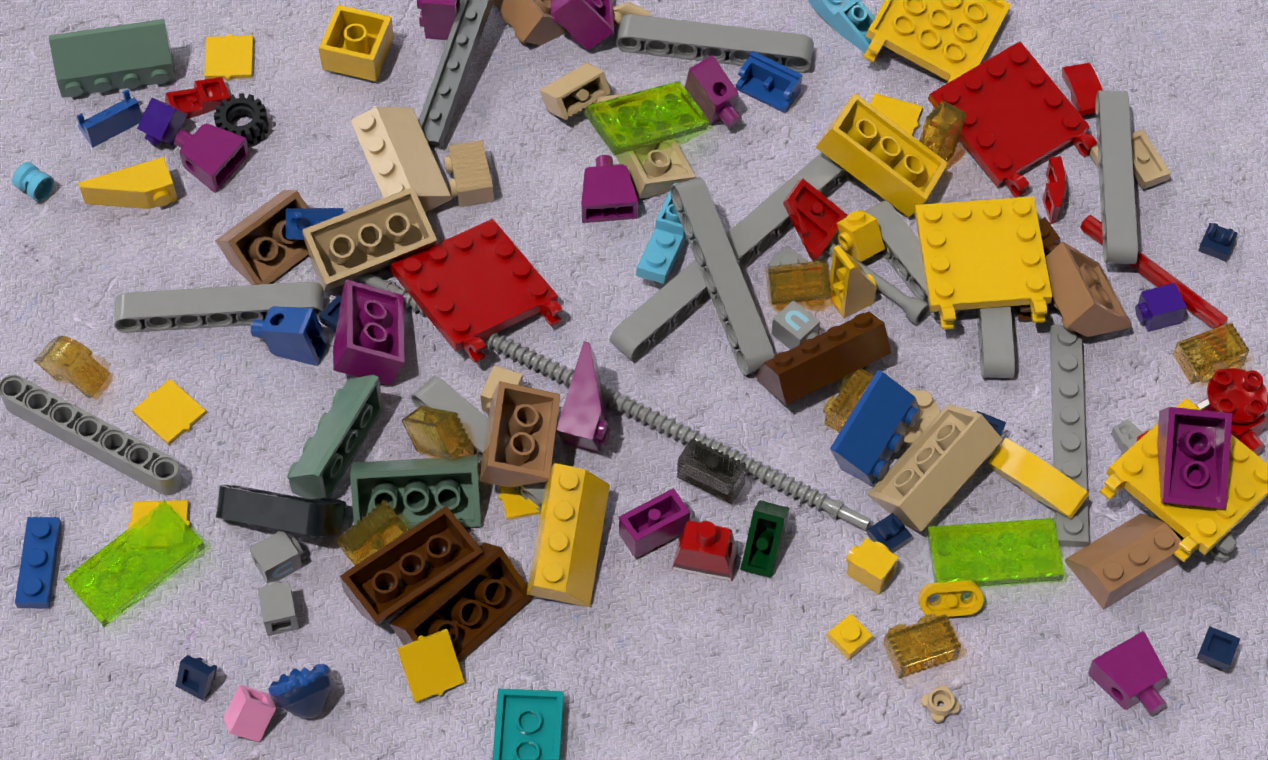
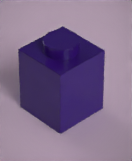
M152 97L137 129L146 133L144 139L158 146L162 142L173 145L175 137L188 114Z
M1172 283L1141 291L1138 304L1135 306V312L1138 320L1143 322L1147 332L1181 324L1187 306L1176 284Z

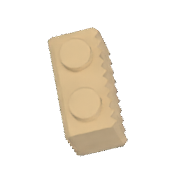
M588 63L540 89L547 111L566 120L568 116L572 117L573 113L577 114L578 111H582V108L586 109L587 105L591 106L592 102L596 103L600 96L610 95L611 92L603 70Z
M483 140L448 145L449 156H444L447 174H453V179L449 180L450 192L452 197H458L459 206L463 207L470 204L475 205L476 203L481 204L482 202L494 201L493 184Z

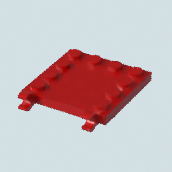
M1021 41L933 91L928 97L930 103L995 185L998 187L1005 183L1015 198L1026 193L1024 188L1029 186L1027 179L1019 174L1071 142L1083 157L1089 155L1091 148L1097 145L1096 139L1087 133L1090 128L1088 123Z
M493 218L391 264L392 274L454 351L457 352L464 348L474 363L485 358L481 350L485 349L486 345L482 339L540 312L550 326L562 322L561 317L558 315V313L563 312L561 305L558 303V295Z

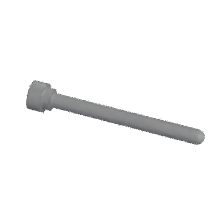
M830 241L824 251L832 256L833 247L837 245ZM852 257L866 274H870L874 278L879 291L904 308L903 312L906 313V318L918 325L927 317L930 311L927 302L921 298L908 297Z

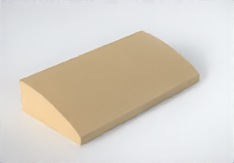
M649 91L600 96L592 113L619 164L627 166L638 199L669 192L674 183H681L696 178Z

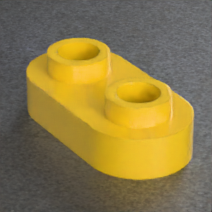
M972 581L938 582L927 584L920 590L918 603L923 613L929 617L964 616L978 612L984 603V596L979 586ZM970 592L971 595L968 599L963 600L960 598L962 593ZM933 594L939 595V598H938L937 601H935V602H930V601H928V599H929V597H930L931 595H933Z

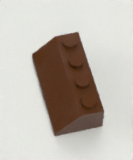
M870 311L858 314L850 321L831 327L827 332L813 339H807L786 352L776 354L774 358L762 364L756 375L757 381L785 405H788L891 354L885 323Z
M445 506L340 575L344 593L359 613L377 626L484 555V552L450 509Z
M483 542L479 547L484 552V555L419 597L393 619L389 625L403 645L418 640L420 635L426 637L447 629L459 663L534 596L527 595L528 586L502 547Z

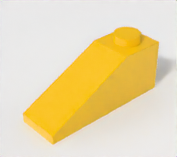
M164 157L78 182L85 204L151 209L158 206H166L178 200Z
M840 245L833 247L827 297L844 319L874 304L877 285L874 278L870 274H866L862 267Z

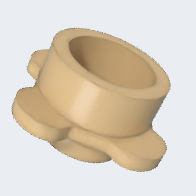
M939 686L933 689L930 694H924L921 698V705L927 707L934 722H942L944 717L949 714H957L960 710L959 702L955 701L953 693L946 686ZM942 702L944 705L938 706L937 703Z

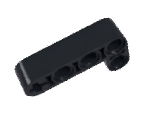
M224 484L219 487L216 517L304 535L329 536L342 534L346 501L330 498L308 499Z

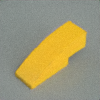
M1008 438L1003 440L988 460V464L998 475L1018 485L1024 493L1070 519L1089 495L1088 491L1069 477Z

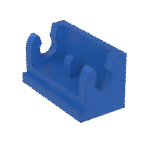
M754 51L750 53L749 58L738 73L741 76L736 84L738 91L783 113L787 112L801 92L802 74Z
M128 89L122 92L123 101L84 120L82 113L76 116L78 128L92 148L140 123L142 115L139 103L135 97H130Z
M343 208L286 209V239L304 240L303 229L349 211H343Z

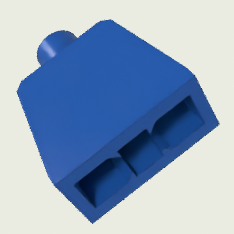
M273 306L269 309L265 320L254 319L251 325L252 337L263 338L273 355L314 366L319 365L328 343V339L312 308Z

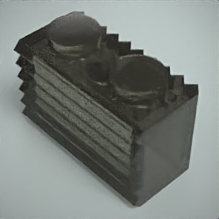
M690 439L678 458L677 478L730 504H733L745 485V462L740 463V460H735L734 457L729 458L728 454L724 455L723 451L718 452V449H713L712 446L707 447V444H702L701 440Z

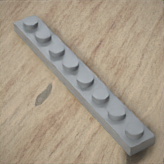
M1051 325L1049 332L1053 467L1087 491L1082 334L1076 331L1070 332L1064 325ZM1087 498L1071 519L1054 510L1055 546L1086 547L1089 543Z

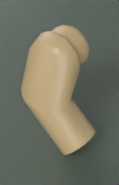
M631 2L613 7L614 27H619L620 20L625 15L650 16L651 12Z

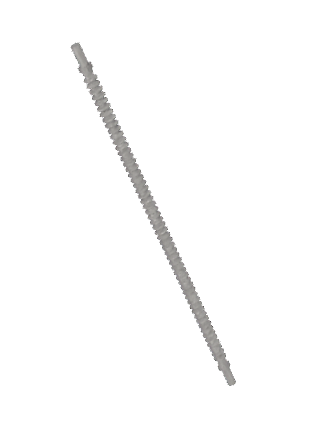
M371 273L358 276V281L366 285L403 295V304L405 303L407 309L412 307L414 312L420 310V315H425L409 293L397 286L396 282L392 280L387 282ZM498 332L482 339L485 344L487 343L489 349L495 347V352L503 351V356L510 355L511 360L517 358L518 363L522 364L525 362L527 368L533 366L534 371L540 369L542 375L548 373L550 379L556 377V382L564 381V386L571 384L574 369L568 371L567 366L563 365L560 367L558 361L552 363V359H544L543 354L537 356L535 350L529 352L527 346L521 348V343L514 344L513 339L507 341L506 336L499 337ZM601 384L604 404L607 405L609 403L611 409L617 407L619 413L625 411V415L627 417L633 415L635 421L641 419V423H649L650 428L656 426L658 432L664 430L666 436L672 434L674 440L680 438L682 444L688 442V447L696 446L698 452L702 449L705 455L712 454L713 459L719 457L721 463L727 461L729 467L735 465L737 471L743 469L745 475L751 473L753 479L759 477L761 483L767 481L769 487L775 485L776 490L783 489L785 495L792 493L793 499L800 497V502L803 503L806 500L808 501V506L811 507L814 504L816 505V510L819 511L822 508L834 519L840 517L864 530H867L871 519L844 506L843 501L830 499L827 497V493L821 495L818 489L811 490L810 485L804 487L802 481L796 483L794 477L788 479L786 478V473L780 475L778 474V469L770 470V465L763 467L762 461L755 463L754 457L747 459L746 453L739 455L737 449L731 451L729 445L723 447L721 441L715 443V439H707L706 434L700 436L698 430L692 432L690 426L684 428L682 422L676 424L674 418L668 420L666 414L660 416L659 411L652 412L651 407L645 409L643 403L637 405L635 399L629 401L627 395L621 397L619 391L613 393L612 388L607 390L605 384Z

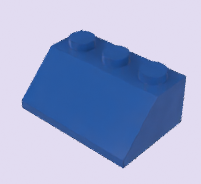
M877 370L830 447L841 470L872 486L877 478L881 479L885 475L889 465V458L893 452L899 451L904 442L903 435L909 426H913L920 415V407L916 397L880 370Z

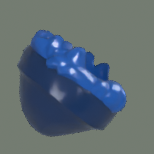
M317 664L311 671L306 667H303L301 672L295 668L291 670L290 676L280 675L279 681H273L268 689L279 708H284L291 714L301 718H314L322 713L334 683L330 675V668L326 664Z

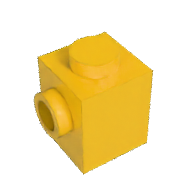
M865 211L851 212L846 218L837 222L840 233L838 235L839 243L856 260L862 262L885 249L877 218Z
M866 537L860 546L854 545L847 555V576L875 593L880 594L896 572L899 557L890 552L881 542H873Z

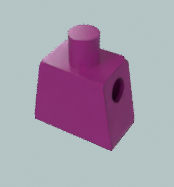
M711 55L689 68L683 92L684 98L708 124L713 125L722 120L728 128L737 125L742 119L735 109L738 91L715 57Z
M207 123L202 124L194 134L184 129L180 130L174 140L175 145L181 147L179 153L183 167L214 193L223 186L249 156L245 137Z
M610 155L598 156L595 159L596 166L587 167L584 171L581 201L582 223L638 219V199L627 166L624 164L613 165V158Z
M1144 631L1092 660L1088 671L1089 676L1123 709H1129L1141 702L1149 714L1154 715L1166 706L1167 703L1158 691L1163 688L1167 679V673Z

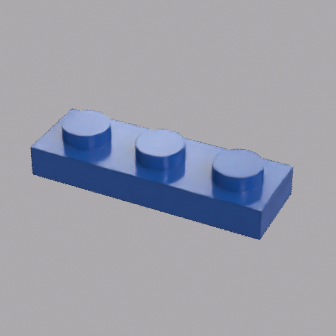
M27 517L15 597L17 608H50L61 530L59 517Z

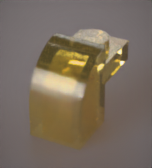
M58 336L51 339L34 360L53 379L59 381L66 378L87 398L93 397L111 375L90 356L93 352L89 348L67 336Z

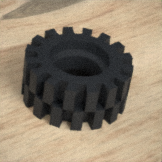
M239 93V98L236 99L234 94L230 95V101L224 98L221 101L222 106L217 105L216 112H214L216 127L245 137L247 146L248 143L256 146L258 144L257 138L263 141L265 138L264 133H268L269 124L264 104L262 105L259 98L254 100V96L250 94L248 98H245L244 93ZM246 116L252 118L251 122L243 126L231 124L238 117Z

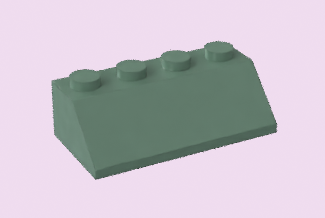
M165 19L49 35L56 80L62 98L176 81L173 52Z
M369 375L348 379L343 389L339 388L337 390L329 412H325L321 416L318 430L313 438L309 437L307 439L301 458L298 462H294L288 471L287 478L289 479L292 493L308 499L330 498L384 409L379 377Z
M478 456L352 462L350 479L355 534L409 531L445 506L450 509L464 528L481 527Z

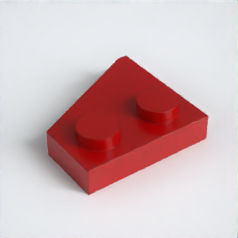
M804 178L798 180L783 202L810 258L813 261L818 259L837 232V222L846 218L847 214Z

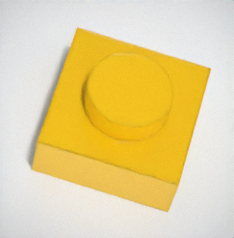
M849 614L827 632V639L850 660L873 640V635L852 614Z

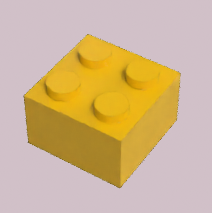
M337 5L319 46L322 69L377 81L394 40L392 17Z

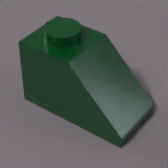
M759 500L753 510L740 570L772 577L786 528L789 507Z

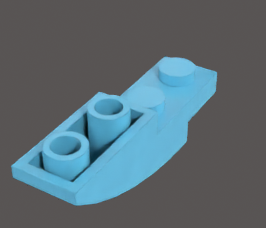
M861 0L808 1L833 29L866 53L872 40L865 35L875 17Z
M671 190L656 219L655 230L636 268V276L662 284L665 283L669 273H673L687 239L671 198Z

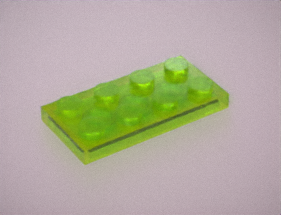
M680 81L587 105L584 112L614 156L706 130L710 123Z
M164 500L63 580L98 622L105 627L202 551L205 545Z
M1054 518L932 526L927 529L934 583L968 580L976 583L978 586L1063 580L1064 571Z

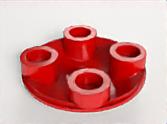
M1238 368L1219 369L1208 383L1207 398L1215 412L1232 413V422H1253L1259 419L1268 407V392L1262 383L1263 377L1257 371H1246Z

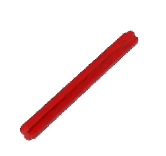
M1088 215L1082 221L1080 228L1103 245L1102 222L1094 216ZM1138 250L1136 264H1128L1157 287L1175 283L1187 309L1216 331H1220L1226 325L1228 317Z

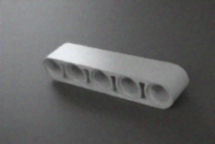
M882 201L865 210L866 213L878 220L885 247L880 253L917 299L921 298L929 304L918 237L888 201ZM955 310V314L961 312L962 310ZM929 311L931 317L940 323L939 311Z

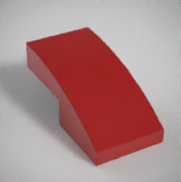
M1090 62L1062 67V78L1071 90V102L1080 115L1096 113L1097 91H1103Z
M217 77L194 81L193 89L167 92L165 102L188 114L186 119L213 111L217 105L222 106L221 101L224 98L230 101V95L223 78Z
M1061 156L1049 158L1046 171L1048 183H1046L1042 201L1050 224L1056 223L1065 191V171Z

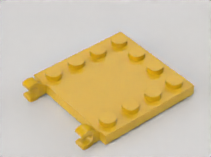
M885 0L865 35L872 41L863 58L873 63L881 47L884 46L940 76L949 83L980 65L1011 4L1004 0Z
M1034 196L915 205V218L930 312L939 311L942 330L954 329V321L956 320L955 310L1030 305L1032 322H1045L1044 314H1047L1046 303H1051L1052 292Z
M1187 398L1176 406V408L1201 410ZM1157 423L1109 466L1106 473L1109 477L1105 480L1104 484L1106 486L1100 490V493L1108 500H1111L1122 488L1126 489L1184 538L1178 546L1180 547L1174 552V555L1185 562L1197 549L1206 555L1268 496V463L1231 434L1226 509L1161 503Z

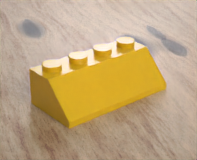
M856 93L847 101L815 146L907 217H910L915 212V205H921L927 200L948 162Z
M554 463L551 467L550 479L545 484L527 595L590 607L610 484L586 469Z

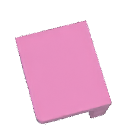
M239 685L223 719L230 734L259 742L276 707L269 693Z

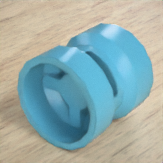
M25 162L19 166L12 178L13 186L21 191H27L28 196L37 202L49 196L55 182L53 177L45 172H40L39 168L31 162Z

